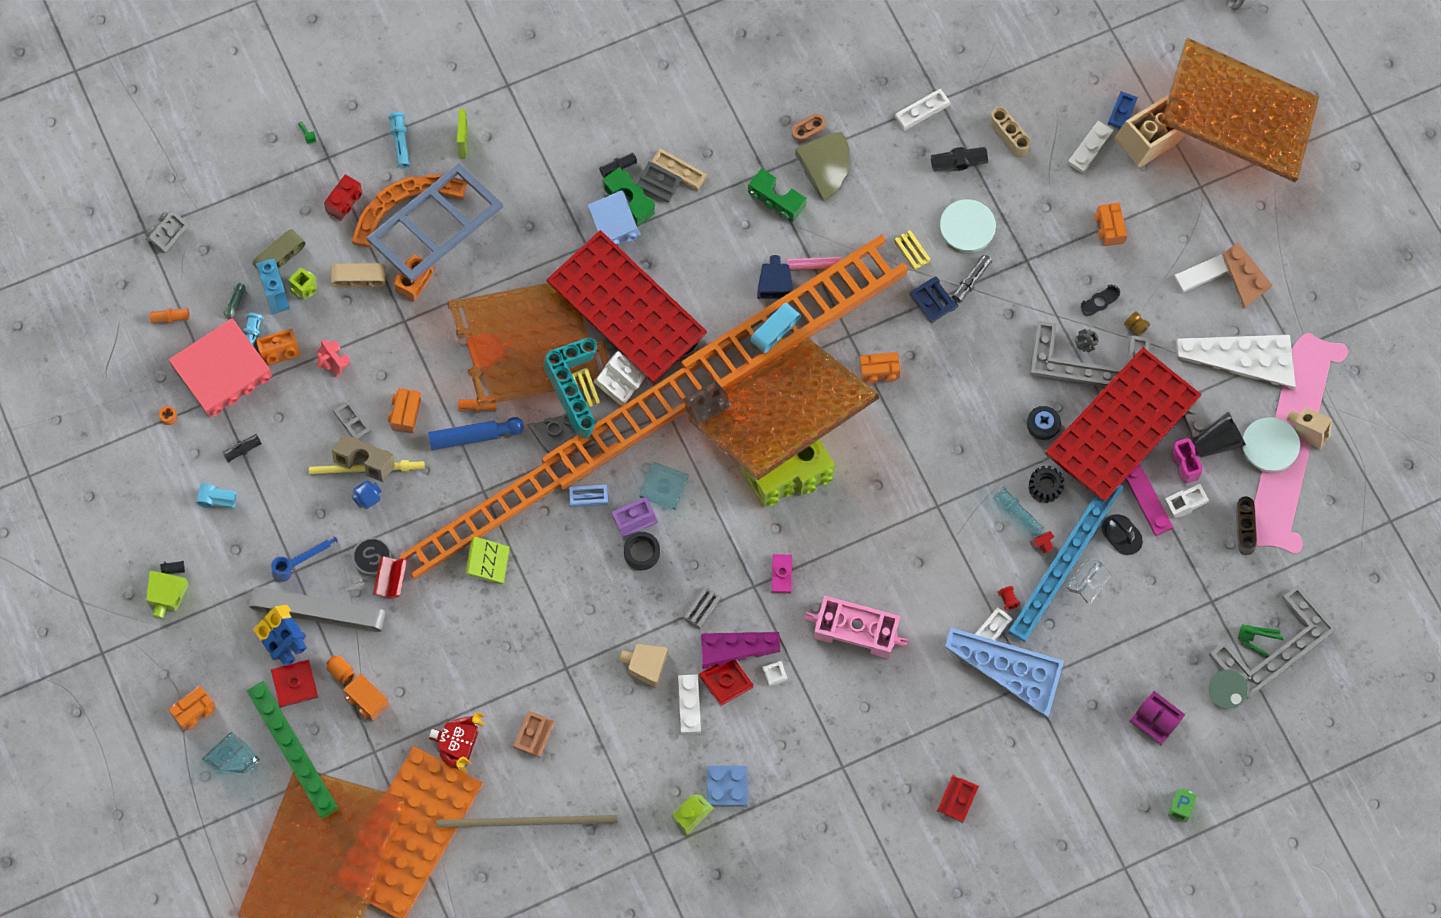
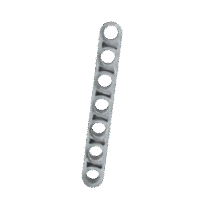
M261 587L253 589L249 606L255 611L269 613L275 606L288 605L291 609L289 614L294 618L373 632H381L386 613L379 608Z

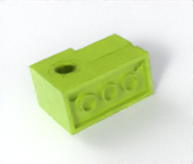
M806 421L742 456L740 471L762 506L766 507L777 504L779 499L784 496L790 497L796 490L800 495L810 494L819 485H827L834 478L835 463L809 422Z

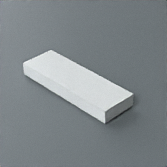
M940 88L894 114V118L905 131L950 106L951 102Z
M1221 254L1174 275V279L1182 293L1229 272Z
M997 607L975 635L996 641L1013 619Z

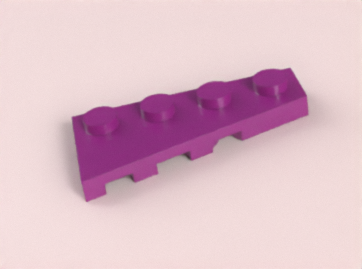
M779 632L701 633L702 669H707L709 665L718 664V666L725 665L727 661L736 659L737 661H742L750 656L760 657L780 652Z

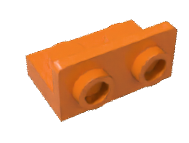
M292 328L256 339L261 358L267 366L301 355Z

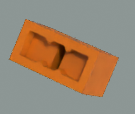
M413 254L404 264L412 270L424 259ZM433 265L416 278L410 286H404L405 283L410 281L402 273H398L393 282L395 291L416 301L434 273Z

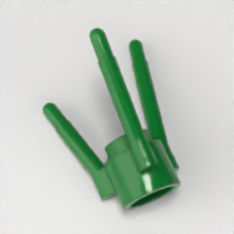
M1242 624L1237 639L1242 640V645L1248 646L1267 658L1269 657L1267 653L1249 643V641H1253L1255 635L1284 640V637L1271 634H1280V630Z

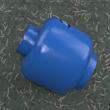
M365 481L353 489L352 498L359 508L369 509L380 501L379 493L382 491L376 482L372 484L370 481Z

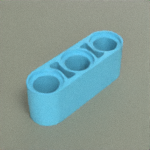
M784 303L751 336L750 342L763 353L768 352L798 322L801 315L788 303Z

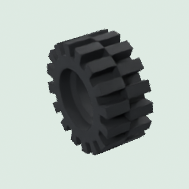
M1041 466V469L1038 467L1035 472L1033 471L1028 488H1030L1029 492L1033 494V498H1039V502L1045 500V503H1048L1049 500L1053 502L1055 498L1058 499L1064 488V477H1061L1062 473H1058L1057 468L1051 469V466L1047 468ZM1043 478H1048L1052 480L1054 487L1051 490H1043L1039 486V481Z

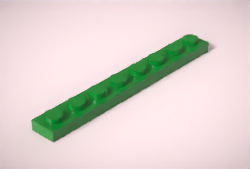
M262 681L248 689V695L320 818L323 819L338 810L337 804L265 682Z

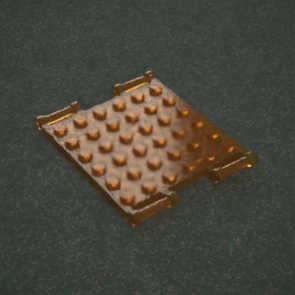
M548 283L466 299H452L447 302L448 309H451L457 328V337L471 336L480 367L475 366L467 370L468 375L472 378L477 394L476 401L478 406L555 391L543 367L546 354L556 348L589 338L582 315ZM458 308H463L468 328H464ZM604 341L597 343L596 352L599 353L604 368L609 359L605 350L607 348ZM595 356L589 362L569 368L571 374L587 368L593 383L600 373ZM582 374L585 385H587L588 383L584 374ZM479 375L484 377L489 396L484 395ZM578 376L575 377L577 385L581 386Z

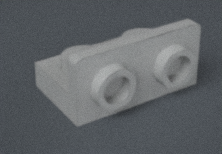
M173 210L168 213L165 211L158 219L160 223L156 227L153 225L146 232L148 237L145 240L147 242L151 241L163 253L173 245L189 226Z

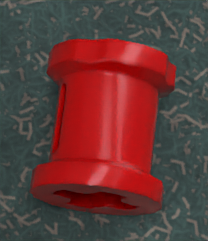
M1007 586L997 592L1002 598L1005 611L1015 609L1021 604L1015 597L1013 586Z

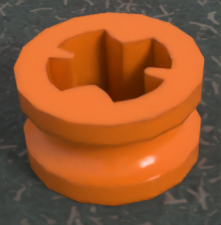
M164 406L160 409L159 417L163 424L171 425L176 422L177 414L173 407ZM170 412L172 416H169L168 419H166L163 415H167V413Z

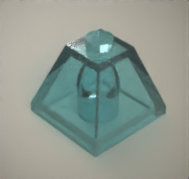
M232 732L202 758L206 764L219 774L246 773L253 769L260 760L249 745Z

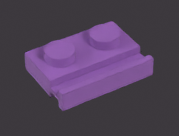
M647 497L611 512L622 538L658 523Z

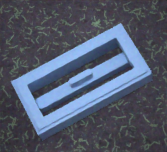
M607 484L569 487L570 507L608 505ZM604 491V493L573 495L575 492Z

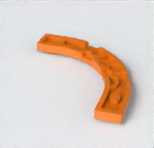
M427 174V176L415 178L411 176L397 181L379 192L361 214L354 232L352 244L371 248V244L367 241L366 237L378 228L383 217L400 202L420 195L443 175ZM453 178L439 189L438 192L443 196L463 200L468 184L463 179Z

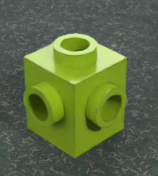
M302 267L288 280L291 288L290 291L297 298L300 296L305 300L308 296L311 297L317 290L316 277Z

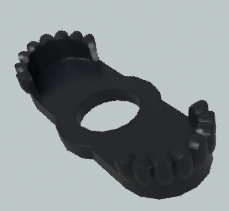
M1108 285L1102 292L1094 294L1086 302L1083 301L1080 307L1081 312L1086 316H1092L1099 311L1105 310L1108 305L1118 299L1120 288L1116 285ZM1097 297H1101L1105 300V304L1097 306L1094 300Z

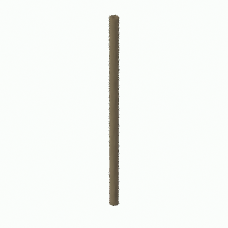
M617 815L436 820V827L617 823Z

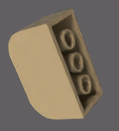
M1173 91L1126 120L1114 140L1138 167H1142L1179 143L1194 126L1199 116L1176 91Z

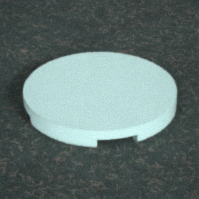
M959 200L952 203L945 209L940 220V233L947 245L949 244L963 253L978 252L987 247L993 239L996 230V221L993 213L987 206L975 200Z
M1266 417L1256 420L1250 424L1243 436L1246 446L1242 447L1244 457L1263 472L1276 473L1286 470L1294 463L1299 454L1300 440L1297 432L1289 423L1278 418Z

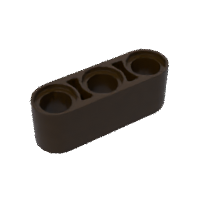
M1244 496L1238 500L1236 506L1238 549L1243 555H1251L1255 551L1257 544L1255 504L1252 498ZM1247 505L1250 509L1243 510L1240 506ZM1248 523L1251 527L1246 529L1241 524ZM1249 541L1252 543V546L1246 547L1243 545V542Z

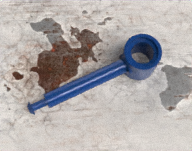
M333 536L334 538L330 541L326 540L291 560L283 556L275 558L271 564L273 578L278 582L287 581L291 577V570H293L294 566L331 547L330 544L338 542L337 537ZM279 567L286 568L285 571H278L277 569Z

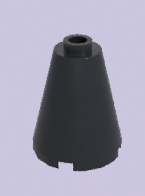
M1229 412L1222 415L1192 441L1195 447V455H1199L1200 458L1246 446Z

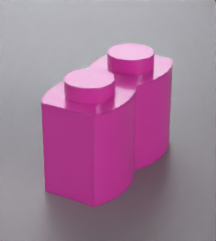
M1189 438L1176 441L1172 449V458L1179 467L1181 480L1185 484L1199 480L1202 473V464L1195 455V447Z

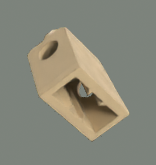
M1304 408L1301 414L1291 410L1287 417L1288 421L1295 424V431L1298 436L1320 450L1331 435L1332 419L1311 409Z
M636 644L633 653L622 650L619 661L629 664L628 674L657 688L668 655V648Z

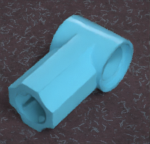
M200 484L196 504L205 508L218 506L234 509L237 501V492L217 489V487L211 484Z

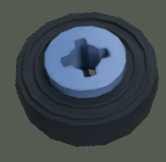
M1048 406L1034 408L1029 413L1026 421L1029 433L1040 440L1053 438L1059 432L1061 426L1058 412Z

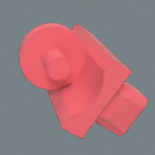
M326 339L321 341V347L316 355L319 359L316 365L318 368L325 367L326 370L331 369L334 375L338 377L342 374L343 369L349 366L350 359L345 354L340 357L336 354L340 351V345L336 340L328 342Z

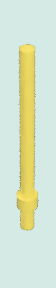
M401 460V462L395 463L393 470L409 472L412 469H425V462ZM365 464L353 465L350 469L342 465L309 467V474L366 472Z

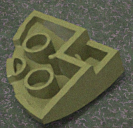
M843 132L820 137L795 150V156L805 169L804 173L823 201L829 199L840 189L841 183L845 176L847 177L849 171L850 150Z

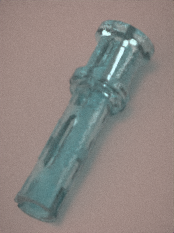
M1002 487L995 494L993 499L998 500L1005 507L1006 511H1011L1036 536L1041 533V530H1044L1045 527L1019 504V499L1017 497L1014 498L1007 491V487Z

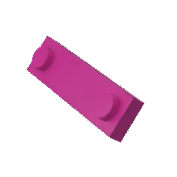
M1139 464L1125 480L1156 537L1172 530L1173 525L1141 464Z

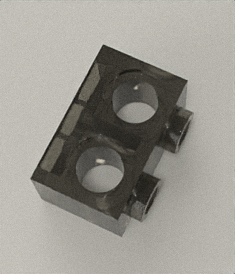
M717 381L683 398L687 413L697 424L731 407L728 394Z

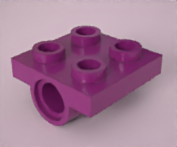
M1153 691L1131 718L1130 723L1162 746L1185 717V714L1157 692Z

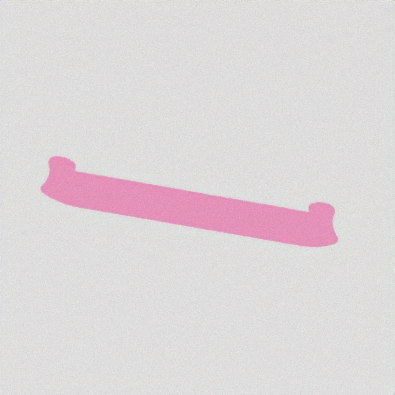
M1306 333L1300 337L1292 348L1296 388L1293 390L1282 385L1275 418L1286 421L1295 429V424L1287 420L1291 410L1301 414L1304 408H1308L1319 413L1330 362L1332 360L1339 363L1346 358L1348 353L1346 345L1321 340L1311 333ZM1300 437L1299 454L1289 468L1276 473L1262 471L1254 502L1257 533L1256 545L1280 547L1294 554L1299 553L1303 547L1301 536L1298 533L1291 532L1311 448V444Z

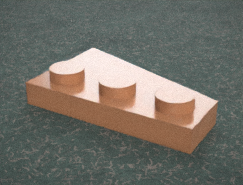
M1238 242L1222 254L1228 272L1235 283L1236 292L1239 293L1243 309L1273 286Z

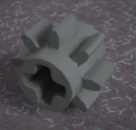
M1086 328L1078 331L1079 335L1075 338L1077 348L1088 353L1096 350L1095 346L1099 342L1097 334L1091 331V329L1087 330Z

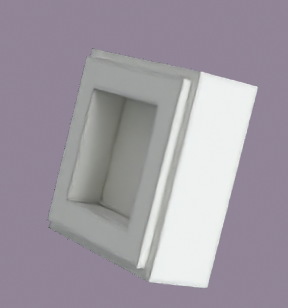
M781 661L762 667L768 686L788 680Z

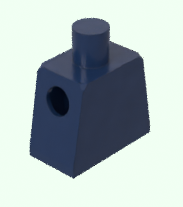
M779 255L770 256V264H762L757 299H781L793 291L789 265L781 264V257Z

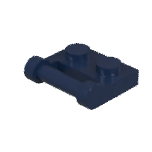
M937 276L912 290L909 294L931 324L947 313L956 310L959 306L941 286ZM930 288H934L936 290V292L946 303V306H943L940 303V301L937 299V297L934 295Z

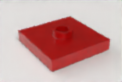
M309 659L271 669L280 708L319 698Z
M736 660L727 661L725 665L720 666L715 664L699 673V678L720 707L751 690L754 686Z

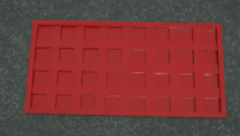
M601 230L546 279L550 286L653 384L707 334L706 329Z
M1142 347L1049 447L1045 455L1104 503L1199 400L1202 394Z

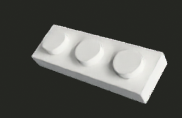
M1097 121L1069 159L1068 165L1083 174L1110 138L1113 129Z
M698 674L678 675L681 734H701Z

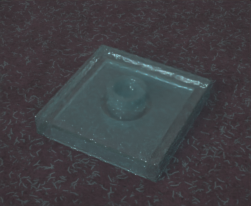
M653 462L639 497H647L648 501L676 510L689 474Z

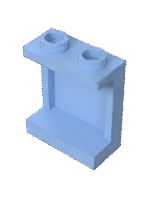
M622 190L588 205L597 230H601L617 246L626 241H633L641 235L628 205L627 197Z

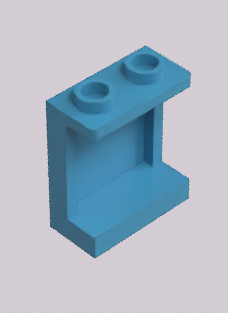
M272 258L256 263L271 314L289 310V304L275 259Z

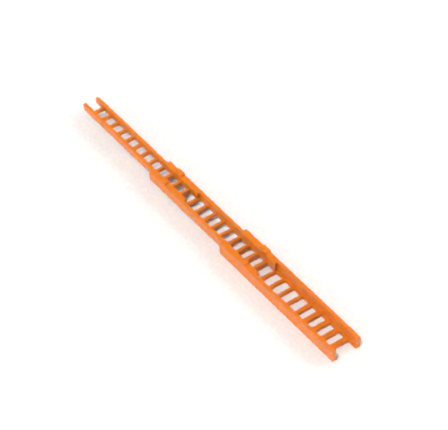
M881 234L681 361V369L595 423L590 437L580 438L576 435L543 456V464L402 553L399 555V559H409L416 554L420 562H423L425 565L412 572L411 577L414 580L469 546L474 536L478 538L483 537L559 487L563 491L577 481L587 477L597 468L705 400L706 403H709L735 385L750 378L760 369L906 277L908 267L905 263H902L893 270L890 269L876 251L886 242L885 237ZM868 255L884 274L877 280L861 261V259ZM853 264L869 284L863 289H860L846 271ZM838 274L854 294L847 299L844 298L831 281V278ZM822 284H824L838 303L832 309L828 307L815 290ZM808 293L824 312V314L816 319L811 317L798 300ZM784 303L789 305L794 303L809 323L799 330L794 325L791 328L793 334L785 339L781 338L768 352H762L751 359L739 342L749 337V335L751 337L755 333L752 329L762 322L765 323ZM733 346L746 362L737 369L724 354ZM717 356L730 372L722 379L719 378L708 363ZM702 366L714 381V384L706 389L702 388L692 372ZM686 376L699 392L689 400L676 384V382ZM670 386L683 402L673 410L660 394ZM655 396L667 411V414L657 420L645 405V402ZM639 406L652 422L642 430L629 414V412ZM623 416L636 432L626 440L613 424ZM611 430L618 441L607 448L600 436ZM595 441L602 452L591 458L584 447ZM579 451L586 462L575 468L568 457ZM562 461L570 472L558 479L551 468ZM546 471L554 482L542 489L535 478ZM531 482L537 493L526 499L519 488ZM515 492L522 503L510 510L503 498ZM498 502L506 513L494 520L487 511V508ZM482 512L489 521V524L477 530L470 519ZM466 522L473 534L461 540L454 529ZM450 533L457 544L445 551L438 540ZM433 543L440 552V555L428 561L421 550Z

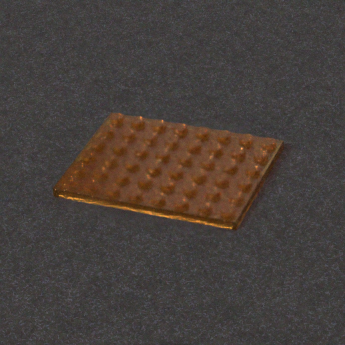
M1187 38L1182 48L1161 123L1295 183L1299 178L1319 97Z
M806 338L688 416L691 424L755 479L759 480L879 399V395L810 338Z
M293 772L238 916L240 918H363L407 802L406 798L318 773L339 808L321 819Z

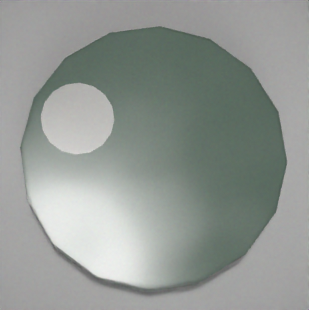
M1222 670L1216 673L1210 680L1209 695L1212 701L1219 707L1225 709L1236 708L1247 699L1249 692L1248 683L1239 672Z

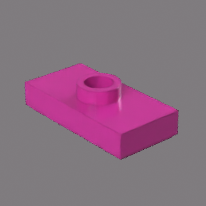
M773 554L772 593L791 594L792 555Z

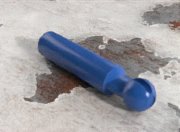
M512 417L503 423H496L493 420L428 432L431 451L498 439L499 435L506 433L519 435L524 430V423L522 419Z

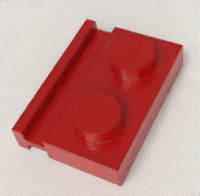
M952 775L937 812H941L945 816L964 823L979 786Z

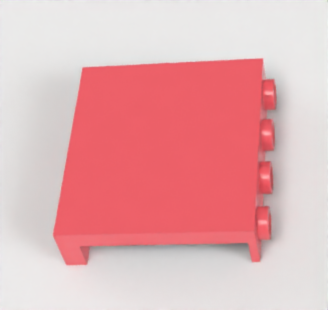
M233 318L169 359L172 368L187 385L205 410L208 418L218 415L223 408L235 404L240 397L252 393L255 387L267 383L272 377L270 368Z

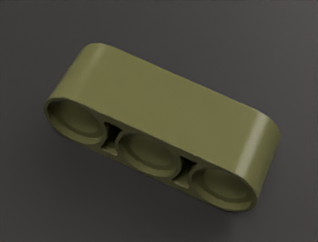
M290 229L253 260L252 265L258 270L256 263L274 258L279 270L304 248L306 242L293 229Z

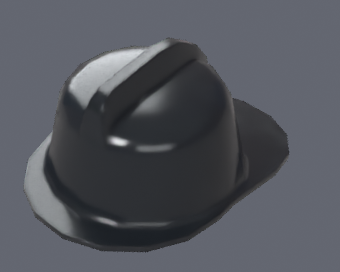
M1114 514L1103 521L1102 533L1118 552L1124 555H1133L1141 549L1143 543L1142 535L1129 518L1124 515Z

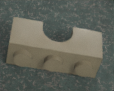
M343 434L332 449L334 463L350 469L354 463L366 461L364 463L366 476L380 482H384L395 467L393 454L389 451L381 450L372 444L364 443L355 437Z

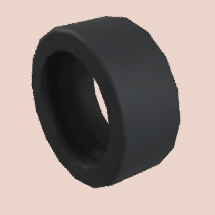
M636 532L626 539L624 543V558L631 568L647 570L658 562L660 545L657 538L652 534ZM638 541L650 543L653 548L652 557L646 561L635 560L630 553L632 545Z

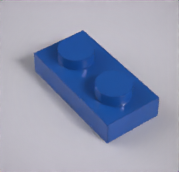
M1121 91L1107 125L1121 129L1126 120L1130 119L1138 97Z

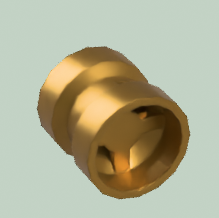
M1135 311L1128 317L1124 325L1128 329H1132L1136 336H1141L1149 328L1150 323L1147 320H1143L1141 315Z

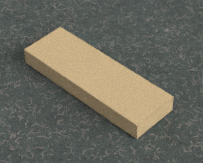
M661 148L651 161V163L682 177L681 182L696 191L700 189L707 179L706 173Z

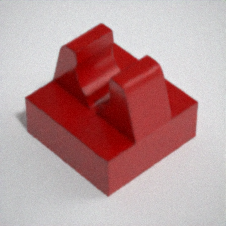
M1051 531L1044 532L1029 541L1033 548L1039 547L1043 553L1054 549L1050 541L1054 538Z

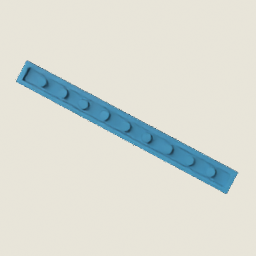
M1120 485L1104 503L1096 496L1093 498L1008 632L1009 634L1024 643L1027 641L1124 486Z

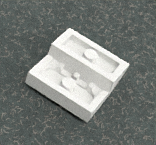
M617 351L601 370L594 383L619 405L623 406L632 393L640 386L645 376L624 355Z

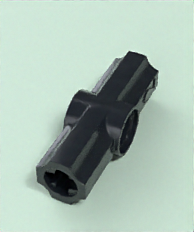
M957 147L947 153L931 155V166L934 172L948 169L963 171L969 168V166L988 163L986 147L972 149Z

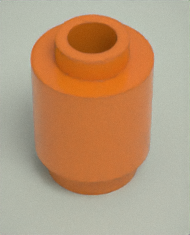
M340 655L332 656L326 663V670L338 682L347 684L355 676L353 668Z

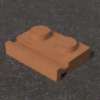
M528 710L513 748L541 758L555 725V720L547 719V717Z

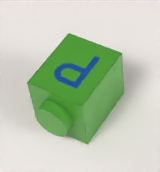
M1178 789L1168 815L1187 822L1197 796L1188 789Z

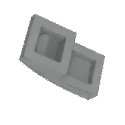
M350 400L333 410L352 437L359 439L371 431L362 415L358 413Z

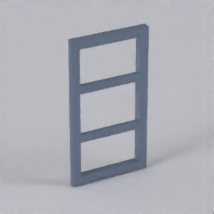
M458 163L366 237V239L412 283L501 210L503 203ZM457 175L490 204L487 209L471 222L438 192L439 189ZM431 196L464 226L440 247L406 217ZM399 222H402L433 252L412 270L379 240L381 236Z

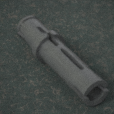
M982 255L968 276L961 280L960 286L951 296L954 301L962 303L966 295L973 291L975 283L993 262L988 255Z

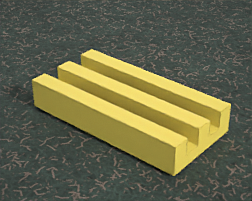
M911 230L907 231L906 234H902L901 237L894 239V242L914 270L930 262L929 256ZM908 238L911 240L917 251L914 249ZM902 241L905 242V244L907 245V247L909 248V250L911 251V253L914 255V257H915L916 260L918 261V264L915 263V261L913 260V258L911 257V255L909 254V252L906 250V248H905L904 245L902 244Z
M584 368L573 373L574 380L577 376L579 378L587 400V406L591 407L595 403H600L588 369ZM582 374L586 377L593 399L590 398Z

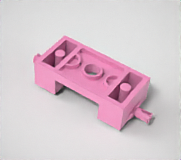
M824 596L818 615L808 612L805 615L804 620L816 622L813 638L831 644L833 639L871 649L870 654L889 659L895 644L907 647L908 639L897 636L900 616ZM860 621L863 627L861 629H854L852 623Z

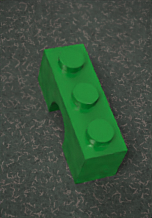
M619 167L602 179V188L609 196L622 190L626 196L632 199L628 205L637 227L655 214L654 201L643 194V189L640 185L634 184L627 171H623Z
M761 168L748 184V193L752 198L762 201L767 208L779 212L780 216L784 219L794 222L806 207L807 198L793 188L785 195L775 194L772 190L776 186V177Z

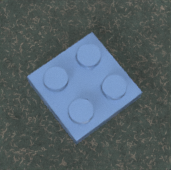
M707 766V801L712 807H747V766Z

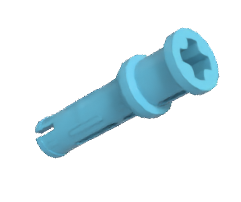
M393 112L389 114L388 118L392 126L390 132L395 139L398 167L407 168L410 166L405 138L407 128L404 125L405 114L403 112Z
M247 313L246 317L248 320L243 333L254 347L256 338L260 335L259 327L264 317L256 313Z

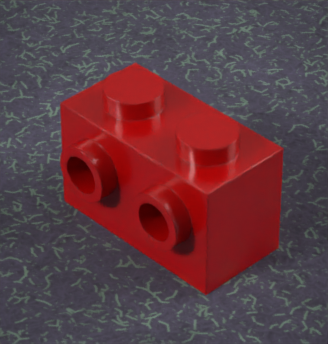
M345 174L324 201L326 212L342 221L345 215L350 212L354 203L361 197V183Z

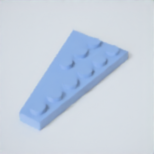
M950 627L945 648L1045 717H1049L1063 660Z

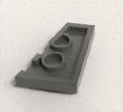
M566 413L555 418H546L538 423L527 424L547 453H550L577 435ZM581 425L584 428H589L587 425Z

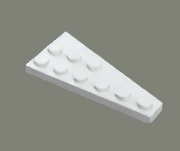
M1290 335L1183 338L1176 341L1177 355L1180 360L1199 365L1205 364L1217 370L1223 369L1251 379L1269 381L1271 384L1284 385L1293 390L1296 388Z

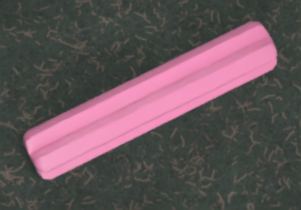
M841 258L787 259L786 264L789 265L790 270L828 269L839 262Z

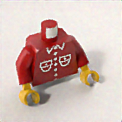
M476 712L473 716L446 722L443 731L432 728L429 740L439 742L437 749L440 753V758L448 767L460 769L464 773L467 772L464 766L471 765L469 759L479 733L478 726L475 725L483 727L485 723L480 720L486 717V715Z

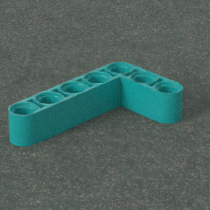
M585 338L549 351L546 354L543 365L576 434L580 438L591 436L595 420L569 368L589 362L594 358L597 343L591 338ZM569 392L573 396H568L566 393ZM574 409H579L581 412H576ZM581 425H587L589 428H584Z

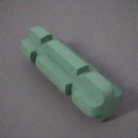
M238 282L235 284L234 291H232L227 302L228 306L224 309V316L228 318L234 317L235 310L238 308L242 298L241 295L244 294L246 289L244 284Z

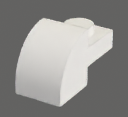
M1201 484L1165 498L1174 517L1190 514L1192 510L1209 502Z

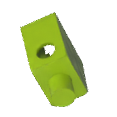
M150 570L146 599L148 605L154 607L152 617L164 619L166 610L172 612L177 610L189 586L186 578Z
M701 794L690 796L672 814V818L682 831L688 835L714 808Z

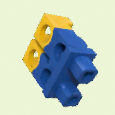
M288 605L275 606L253 629L271 654V658L273 660L279 659L284 666L291 665L295 661L291 653L292 651L297 655L307 649L303 642L307 636L304 632H301L299 625L292 619L289 614L291 609Z

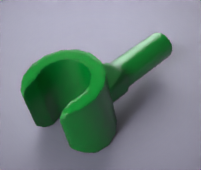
M300 121L298 124L305 135L306 143L317 142L314 131L308 132L303 122Z

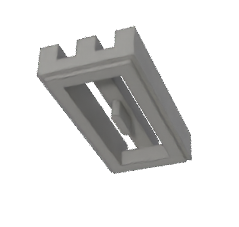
M705 586L685 614L684 619L701 629L722 596L717 595L715 591H711ZM706 593H707V594H708L707 598L705 599V601L703 602V604L700 606V608L698 609V611L696 612V614L693 616V618H691L690 616H691L692 613L695 611V609L697 608V606L699 605V603L702 601V599L704 598V596H705ZM712 597L715 598L711 606L708 608V610L698 623L696 620L698 619L702 611L705 609V607L712 599Z

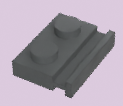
M648 162L637 184L643 190L670 202L682 177Z

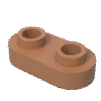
M813 114L795 124L792 128L793 139L797 142H805L823 132L826 126L824 116Z

